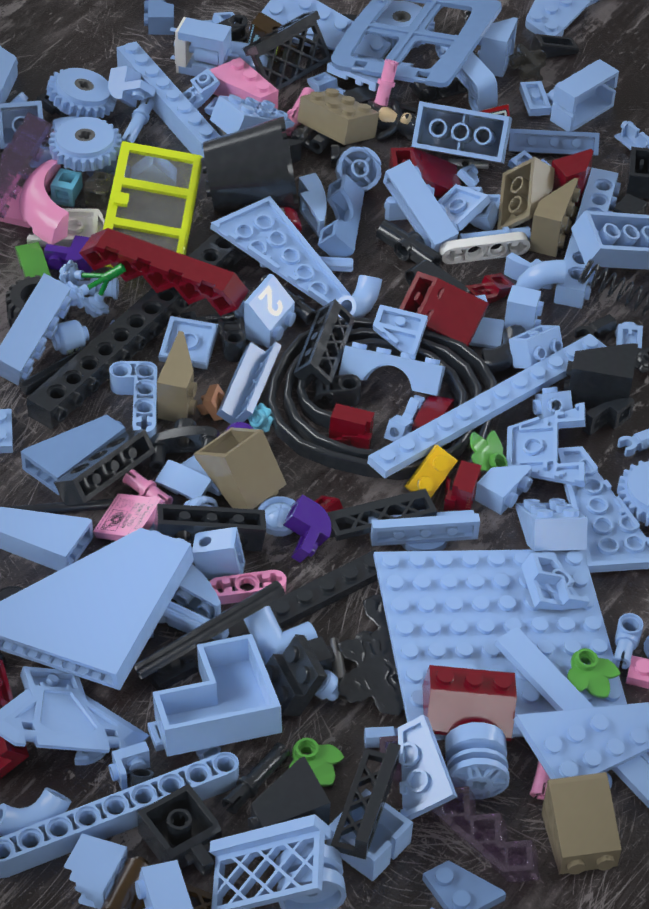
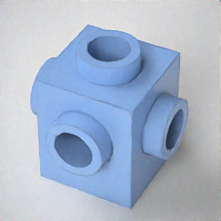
M557 387L542 388V393L535 394V400L532 402L534 414L543 419L555 415L557 410L565 412L573 409L571 390L558 391Z

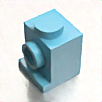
M60 168L50 185L51 200L56 204L74 208L75 200L83 187L82 173Z

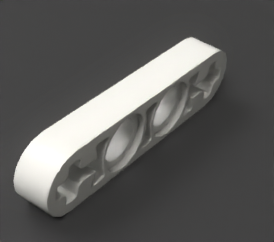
M513 232L446 241L440 246L439 253L442 255L444 263L457 264L503 258L511 252L516 255H522L529 250L530 242L525 233ZM501 244L499 248L491 249L493 245ZM472 247H479L475 252H468Z

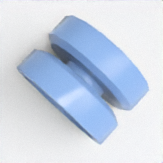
M314 843L307 844L300 853L304 859L313 851ZM324 844L322 892L280 901V908L337 909L347 897L345 881L342 876L343 865L340 852L333 846ZM288 849L284 850L277 856L275 863L279 866L291 851ZM296 858L286 873L292 877L303 862ZM309 869L298 883L301 886L312 883L313 871ZM284 875L277 882V891H281L289 881Z

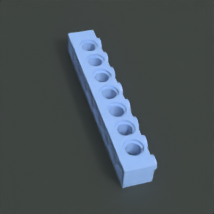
M591 168L576 221L585 210L613 212L610 210H614L617 197L615 196H619L621 183L617 182L619 173ZM572 232L564 258L566 262L564 284H556L554 303L582 309L584 299L589 300L591 288L589 284H591L596 271L592 272L584 284L578 282L586 265Z

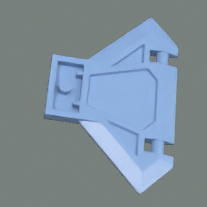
M23 666L20 677L25 691L0 709V736L15 746L25 747L26 742H33L37 748L109 753L110 748L118 750L144 742L149 737L144 731L85 695L78 676L58 669Z

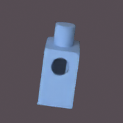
M237 527L195 534L192 547L194 558L192 564H195V567L207 579L212 580L216 577L244 574L245 557Z

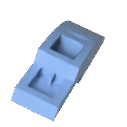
M191 564L173 599L181 606H186L198 614L212 619L221 613V602L207 578Z

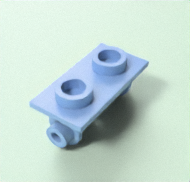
M624 121L621 124L622 132L614 135L617 140L630 150L631 146L649 148V136L644 132L639 133L640 129L631 121Z

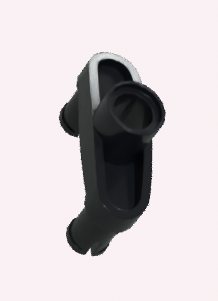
M180 418L175 422L174 429L157 433L151 437L150 440L156 452L150 456L149 467L153 472H161L165 466L167 454L198 451L220 436V433L213 427L197 426L193 419Z

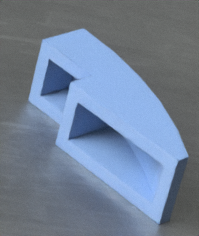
M316 173L299 177L298 195L300 197V212L319 238L320 230L326 227L327 202L319 177Z

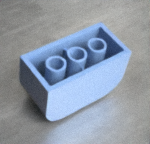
M419 101L411 147L504 164L512 118Z

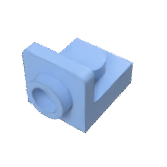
M634 322L618 324L615 331L616 345L636 343L638 348H642L643 326L636 325Z
M146 741L112 751V764L108 765L113 782L118 781L121 790L127 789V774H130L132 770L150 767V753Z

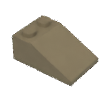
M533 157L503 173L497 230L506 226L513 228L533 218L539 201L549 195L553 189L555 168Z
M178 331L157 380L158 419L173 422L180 418H190L191 415H195L198 404L197 400H194L197 382H194V370L185 335L182 331Z

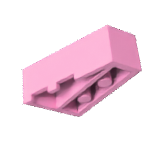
M242 58L233 59L210 69L220 82V85L213 93L214 95L229 97L230 94H233L241 99L250 97L259 102L268 100L274 103L275 108L278 110V90Z

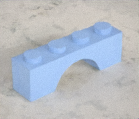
M352 342V346L345 345L339 375L354 374L360 380H367L376 369L391 365L401 369L407 375L412 391L435 396L440 395L446 367L440 365V360L426 357L425 362L415 360L416 355L401 352L400 357L391 355L390 349L377 347L375 352L366 350V344Z

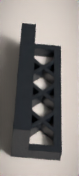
M336 299L320 308L316 314L293 373L299 380L313 373L326 386L332 383L355 321V317ZM338 314L346 321L345 325H341ZM332 330H336L339 341H335ZM326 346H330L333 357H329ZM320 363H324L327 373L319 367Z
M425 488L327 512L331 521V534L329 538L335 537L336 541L371 533V523H368V517H375L378 520L437 516V509Z
M389 742L386 753L365 748L330 845L340 853L366 860L399 764L401 745ZM368 760L382 763L380 770L371 773L367 767ZM371 783L373 786L371 795L363 798L358 788ZM362 807L365 811L363 819L354 822L350 811ZM352 831L355 833V846L340 842L341 836Z

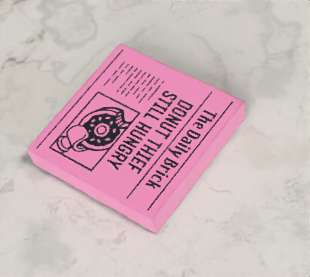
M117 494L93 533L96 538L117 541L140 528L149 530L154 523L157 504H164L162 498Z

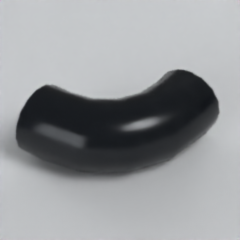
M520 325L509 326L503 331L502 345L482 349L481 357L492 373L505 371L513 366L509 339L526 332L524 327Z

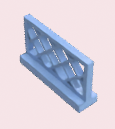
M313 814L210 841L209 852L215 856L211 909H251L322 892L324 842L327 839H331V827ZM314 843L313 851L304 859L300 853L307 844ZM286 849L291 851L279 866L274 862V859L281 851ZM255 857H264L253 872L247 868ZM299 858L303 863L291 877L286 871L295 859ZM236 862L238 864L237 867L226 879L224 877L225 865ZM271 864L276 870L264 883L259 878ZM311 869L313 871L312 883L301 886L298 882ZM246 871L250 876L238 890L233 884ZM284 875L289 881L281 891L274 892L272 888ZM258 882L262 888L253 898H247L245 895ZM231 888L236 894L228 904L222 905L223 897Z

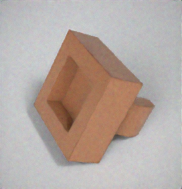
M219 384L210 385L207 393L201 396L203 404L197 405V409L202 415L210 414L214 421L222 419L216 415L225 395Z

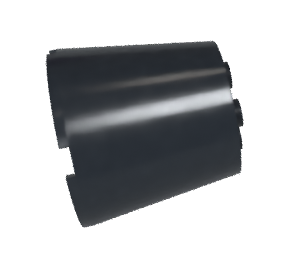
M284 117L203 142L205 158H201L203 174L208 175V181H205L207 197H212L215 212L238 211L268 196H271L279 207L299 209L287 134L282 133L286 131Z

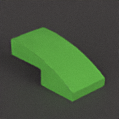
M39 242L15 246L24 277H35V275L42 277L44 273L51 276Z

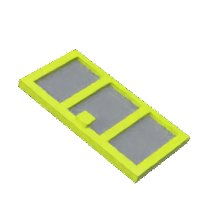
M122 141L103 230L110 228L186 255L202 170L201 158L203 157L196 154Z

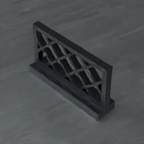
M318 11L303 13L243 48L245 55L251 56L257 72L268 82L270 75L277 77L274 87L278 91L331 60L330 53L317 23V20L320 19ZM310 27L314 33L313 40L306 38ZM293 37L300 39L297 49L291 47ZM305 42L311 45L309 55L302 52ZM277 46L284 48L282 58L275 55ZM316 48H319L323 58L320 60L314 58ZM289 51L296 54L294 64L287 61ZM262 55L269 57L267 68L262 65L259 58ZM301 56L308 59L305 69L299 67ZM274 60L281 63L278 73L272 70ZM286 65L293 68L290 78L284 76Z

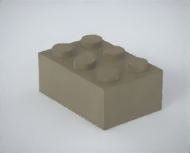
M327 88L326 91L311 92L300 97L297 122L343 145L375 138L379 112L371 109V106L355 101V98L340 94L337 89Z

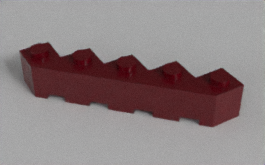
M110 228L91 235L79 252L94 271L109 264L115 267L122 263L126 268V272L120 276L125 282L142 275L156 293L175 287L188 304L206 298L220 316L238 310L249 292L234 272Z

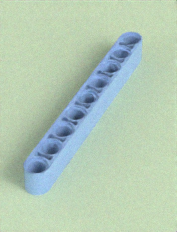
M231 752L215 754L0 837V858L7 857L0 859V878L13 876L71 853L82 833L104 840L137 827V812L169 795L170 793L168 792H174L187 784H190L202 801L235 788L236 782L239 780V760L237 756Z

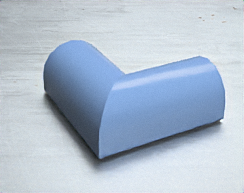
M265 606L243 619L250 634L254 637L265 665L273 654L284 653L295 634L305 635L307 640L318 638L314 627L308 621L282 632L270 606Z

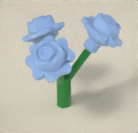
M69 260L59 271L60 281L71 288L69 297L72 300L69 305H77L79 309L85 307V312L93 318L102 314H108L109 306L103 301L105 298L104 292L109 281L126 272L124 265L120 263L105 273H85L83 270H78L77 263ZM99 278L88 285L77 286L78 280ZM103 283L100 291H97L94 297H84V295L90 292V289Z

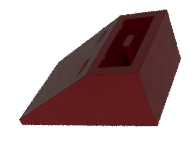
M414 147L391 148L389 169L410 159L412 164L419 168L424 182L435 188V198L444 196L455 184L460 185L459 177L456 175L458 173L457 165Z
M418 271L399 309L428 316L426 330L437 332L469 346L489 303L437 277Z

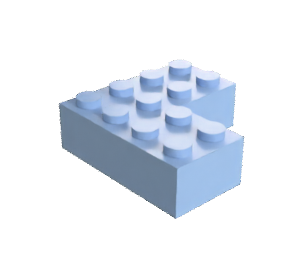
M252 634L197 644L198 669L202 682L153 692L155 720L167 757L282 733L281 705Z

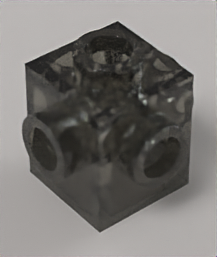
M95 170L84 185L85 205L107 210L115 175Z

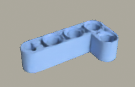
M435 45L438 57L441 58L449 47ZM472 52L456 77L468 89L469 104L472 110L481 111L496 107L498 103L496 78Z
M148 361L115 362L109 368L111 391L117 395H134L133 430L145 429L151 439L153 435L157 434V366Z

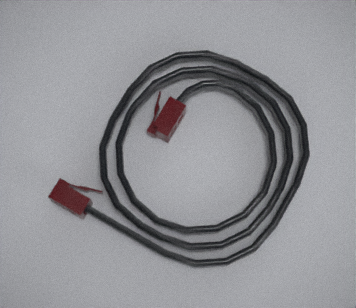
M355 317L346 346H352V342L366 344V350L376 352L377 347L390 349L391 355L400 357L401 352L373 330L375 319ZM340 319L341 325H345L346 321L344 319ZM425 329L415 360L425 362V358L428 357L440 360V365L446 366L443 381L449 385L458 406L465 403L467 399V393L458 376L464 380L472 398L482 393V387L473 371L479 375L486 390L497 385L484 359L467 345L445 335ZM310 330L298 335L283 353L271 378L267 408L271 409L272 425L276 435L299 456L328 468L372 478L410 479L426 456L387 478L382 477L367 463L368 456L378 451L370 449L375 412L337 403L332 413L317 407L309 400L305 391L315 378L313 373L302 380H298L297 402L302 413L314 424L329 429V437L319 434L299 416L292 400L293 386L297 379L293 373ZM332 330L335 341H339L336 330ZM326 346L329 357H333L330 346ZM324 363L319 364L322 370L325 369ZM288 368L283 408L292 429L283 422L276 405L278 389ZM494 417L481 425L478 435L485 440ZM477 427L461 435L455 445L451 446L454 442L453 440L441 448L458 460L470 444L471 433L476 432ZM471 456L469 462L461 460L452 491L450 490V479L448 475L446 476V498L443 512L471 510L482 465L475 464Z

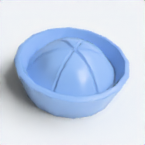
M275 496L266 499L260 504L258 510H265L266 532L268 534L287 536L293 533L292 530L286 528L283 524L295 500L288 497Z

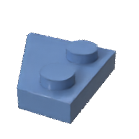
M449 860L423 873V882L443 909H490L505 901L506 893L504 890Z

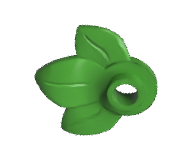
M494 430L488 434L486 440L476 432L471 433L470 445L474 451L471 458L475 464L482 465L481 471L488 472L492 467L508 466L506 457L503 455L502 444Z
M583 648L572 655L570 661L572 668L568 671L567 679L579 692L586 689L588 693L595 697L607 698L610 693L609 679L618 677L620 671L612 661L598 658L594 651Z
M302 738L293 746L292 757L294 760L289 765V768L299 758L305 757L320 785L323 787L332 786L335 781L333 765L341 762L344 756L333 745H318L311 738Z

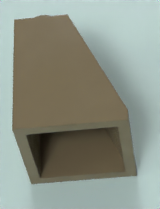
M231 427L194 453L198 463L210 479H212L232 508L258 509L263 501L276 496L279 493L278 490L286 485L263 430Z
M607 773L548 780L541 814L559 874H579L587 870H608L618 866L622 849Z

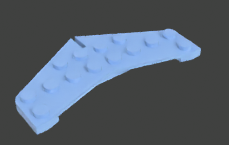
M535 0L526 17L525 27L534 34L562 37L564 30L586 7L600 0Z

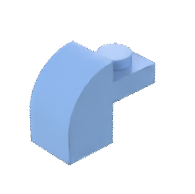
M129 66L111 68L108 89L111 95L129 107H136L137 100L154 97L156 88L141 80L142 74Z

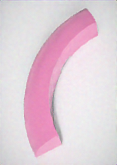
M53 159L42 163L30 174L23 185L19 199V210L24 223H28L36 236L51 245L67 237L69 212L59 207L48 196V193L51 191L50 185L61 168V164L58 165L57 160Z

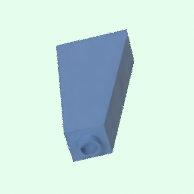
M108 415L97 418L21 451L22 469L57 495H60L54 482L126 432L125 427L121 422L115 421Z

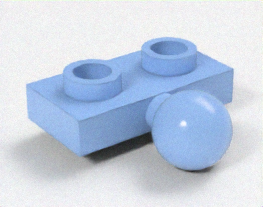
M541 81L520 82L519 90L528 115H550V104L554 103V89L546 93Z

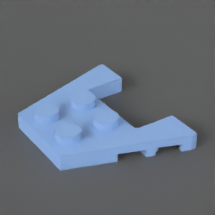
M578 403L575 404L574 409L565 412L557 410L555 415L543 419L536 417L508 426L506 454L508 466L530 465L532 466V478L585 487L584 462L558 464V431L561 428L585 427V404Z

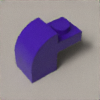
M75 235L70 247L46 244L44 255L48 268L60 270L69 260H73L74 263H77L78 270L90 273L93 269L79 253L90 237Z
M302 494L292 504L283 526L301 536L291 558L298 562H302L307 556L312 557L318 546L322 545L331 534V521L325 509Z

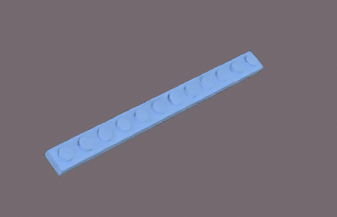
M588 334L368 456L367 463L382 477L387 478L428 455L434 445L444 446L542 391V388H547L567 376L568 360H574L575 351L607 346L593 335Z

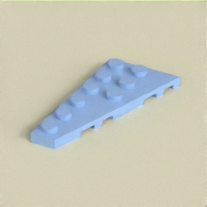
M271 196L211 222L210 229L322 306H325L334 299L338 301L344 295H350Z
M583 446L558 448V464L584 462L585 487L564 484L568 504H571L572 507L578 509L580 513L588 518L587 550H584L590 573L649 569V537L646 538L639 528V522L628 507L622 503V499L619 496L616 497L612 492V486L608 480H604L598 473L597 465Z
M649 702L519 714L513 719L550 779L607 772L649 751Z

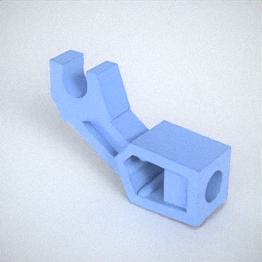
M414 395V398L410 397L404 414L402 416L396 415L389 420L384 438L394 442L411 433L412 424L425 398L419 395Z

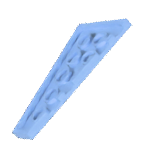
M270 0L262 10V13L282 25L303 13L318 11L320 19L317 20L318 26L327 48L333 50V52L354 22L317 0ZM310 27L306 38L313 40L314 33ZM367 34L363 37L354 53L359 56L383 59L391 49V43L378 35ZM293 37L292 43L299 44L300 39ZM306 42L304 43V46H309V47H311L310 44H308V43H306Z

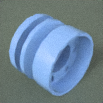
M471 722L457 726L446 735L445 757L447 770L457 796L467 799H485L502 793L508 787L510 777L508 761L506 759V736L500 728L484 722Z

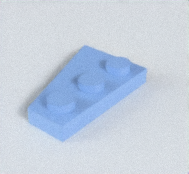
M422 715L398 727V744L401 745L399 763L401 764L402 782H399L403 806V809H400V813L409 820H412L457 798V794L429 718Z

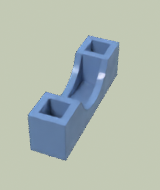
M165 0L144 1V26H148V35H174V31H170L171 27L174 28L173 4L164 2Z
M347 174L331 183L328 188L326 200L332 207L336 220L320 230L318 246L330 257L348 258L355 251L364 190Z

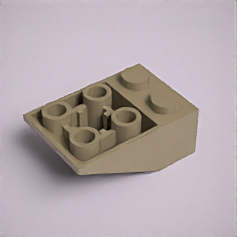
M578 178L572 179L539 201L533 216L529 251L556 257L559 248H564L567 237L565 234L569 235L572 221L570 220H575L578 207L575 206V202H578L581 189L577 188Z

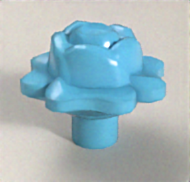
M264 403L256 405L253 414L248 418L249 425L254 429L269 432L270 426L273 423L271 409L267 408Z

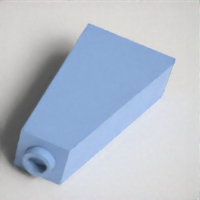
M0 507V549L59 571L75 563L93 539L92 520L89 518Z

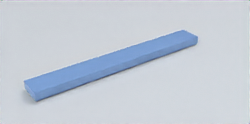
M518 626L496 640L494 645L556 711L594 707ZM638 756L613 768L612 770L649 808V764L641 756Z

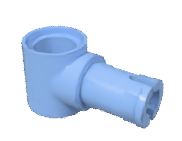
M633 613L623 614L619 618L615 635V645L617 647L612 662L619 668L620 661H623L622 669L630 667L633 650L638 647L643 630V620Z

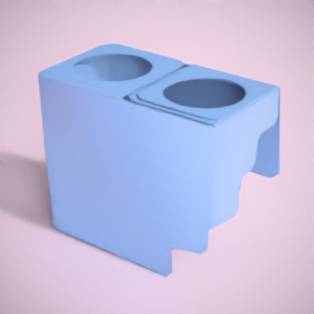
M81 834L64 865L66 869L72 870L69 879L76 882L75 890L81 893L78 900L79 904L101 909L125 859H127V846Z

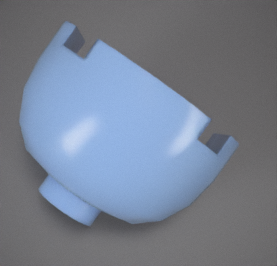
M350 147L337 160L336 178L339 179L347 174L366 192L377 185L381 178V160L368 147Z

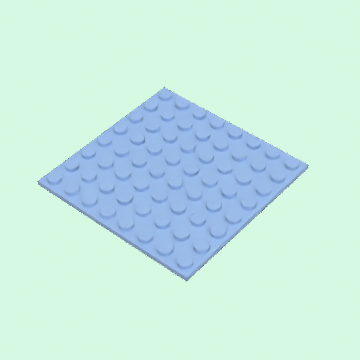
M584 550L374 552L373 554L407 723L424 715L422 685L429 665L515 673L517 691L515 716L519 714L556 711L494 645L498 638L516 626L566 678L568 671L572 668L570 663L572 655L580 649H590L597 654L598 658L610 661L614 658ZM531 552L555 556L561 563L563 570L574 579L575 583L572 587L578 595L589 598L590 603L587 607L566 610L534 608L521 567ZM619 676L609 679L610 693L607 698L595 697L588 693L586 689L580 692L594 707L627 704ZM514 722L512 738L524 737ZM434 734L436 740H445L446 735Z

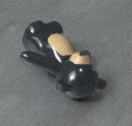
M395 98L390 100L391 108L381 107L372 100L368 101L367 104L371 106V109L379 112L377 129L384 130L377 134V141H384L399 132L407 138V141L412 142L417 113L402 114L400 105Z

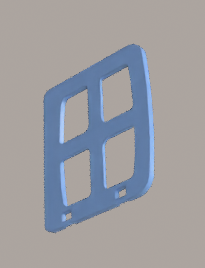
M371 0L331 55L332 66L341 71H354L364 75L381 77L384 61L380 62L352 56L363 37L367 34L399 39L385 58L399 62L394 80L411 83L418 82L434 87L449 86L501 12L502 4L497 0H403L423 3L425 5L409 26L401 27L375 22L396 0ZM443 7L471 11L459 35L427 31L426 28ZM417 43L449 47L443 56L429 69L400 65L412 47Z

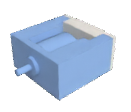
M183 17L178 28L171 27L170 31L175 32V56L172 55L170 59L175 60L176 73L196 77L206 69L210 70L231 61V58L240 57V55L232 53L231 26Z

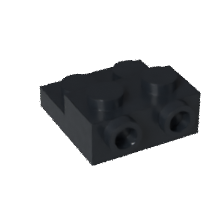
M295 634L284 653L273 654L265 665L281 705V715L301 716L327 677L305 635Z

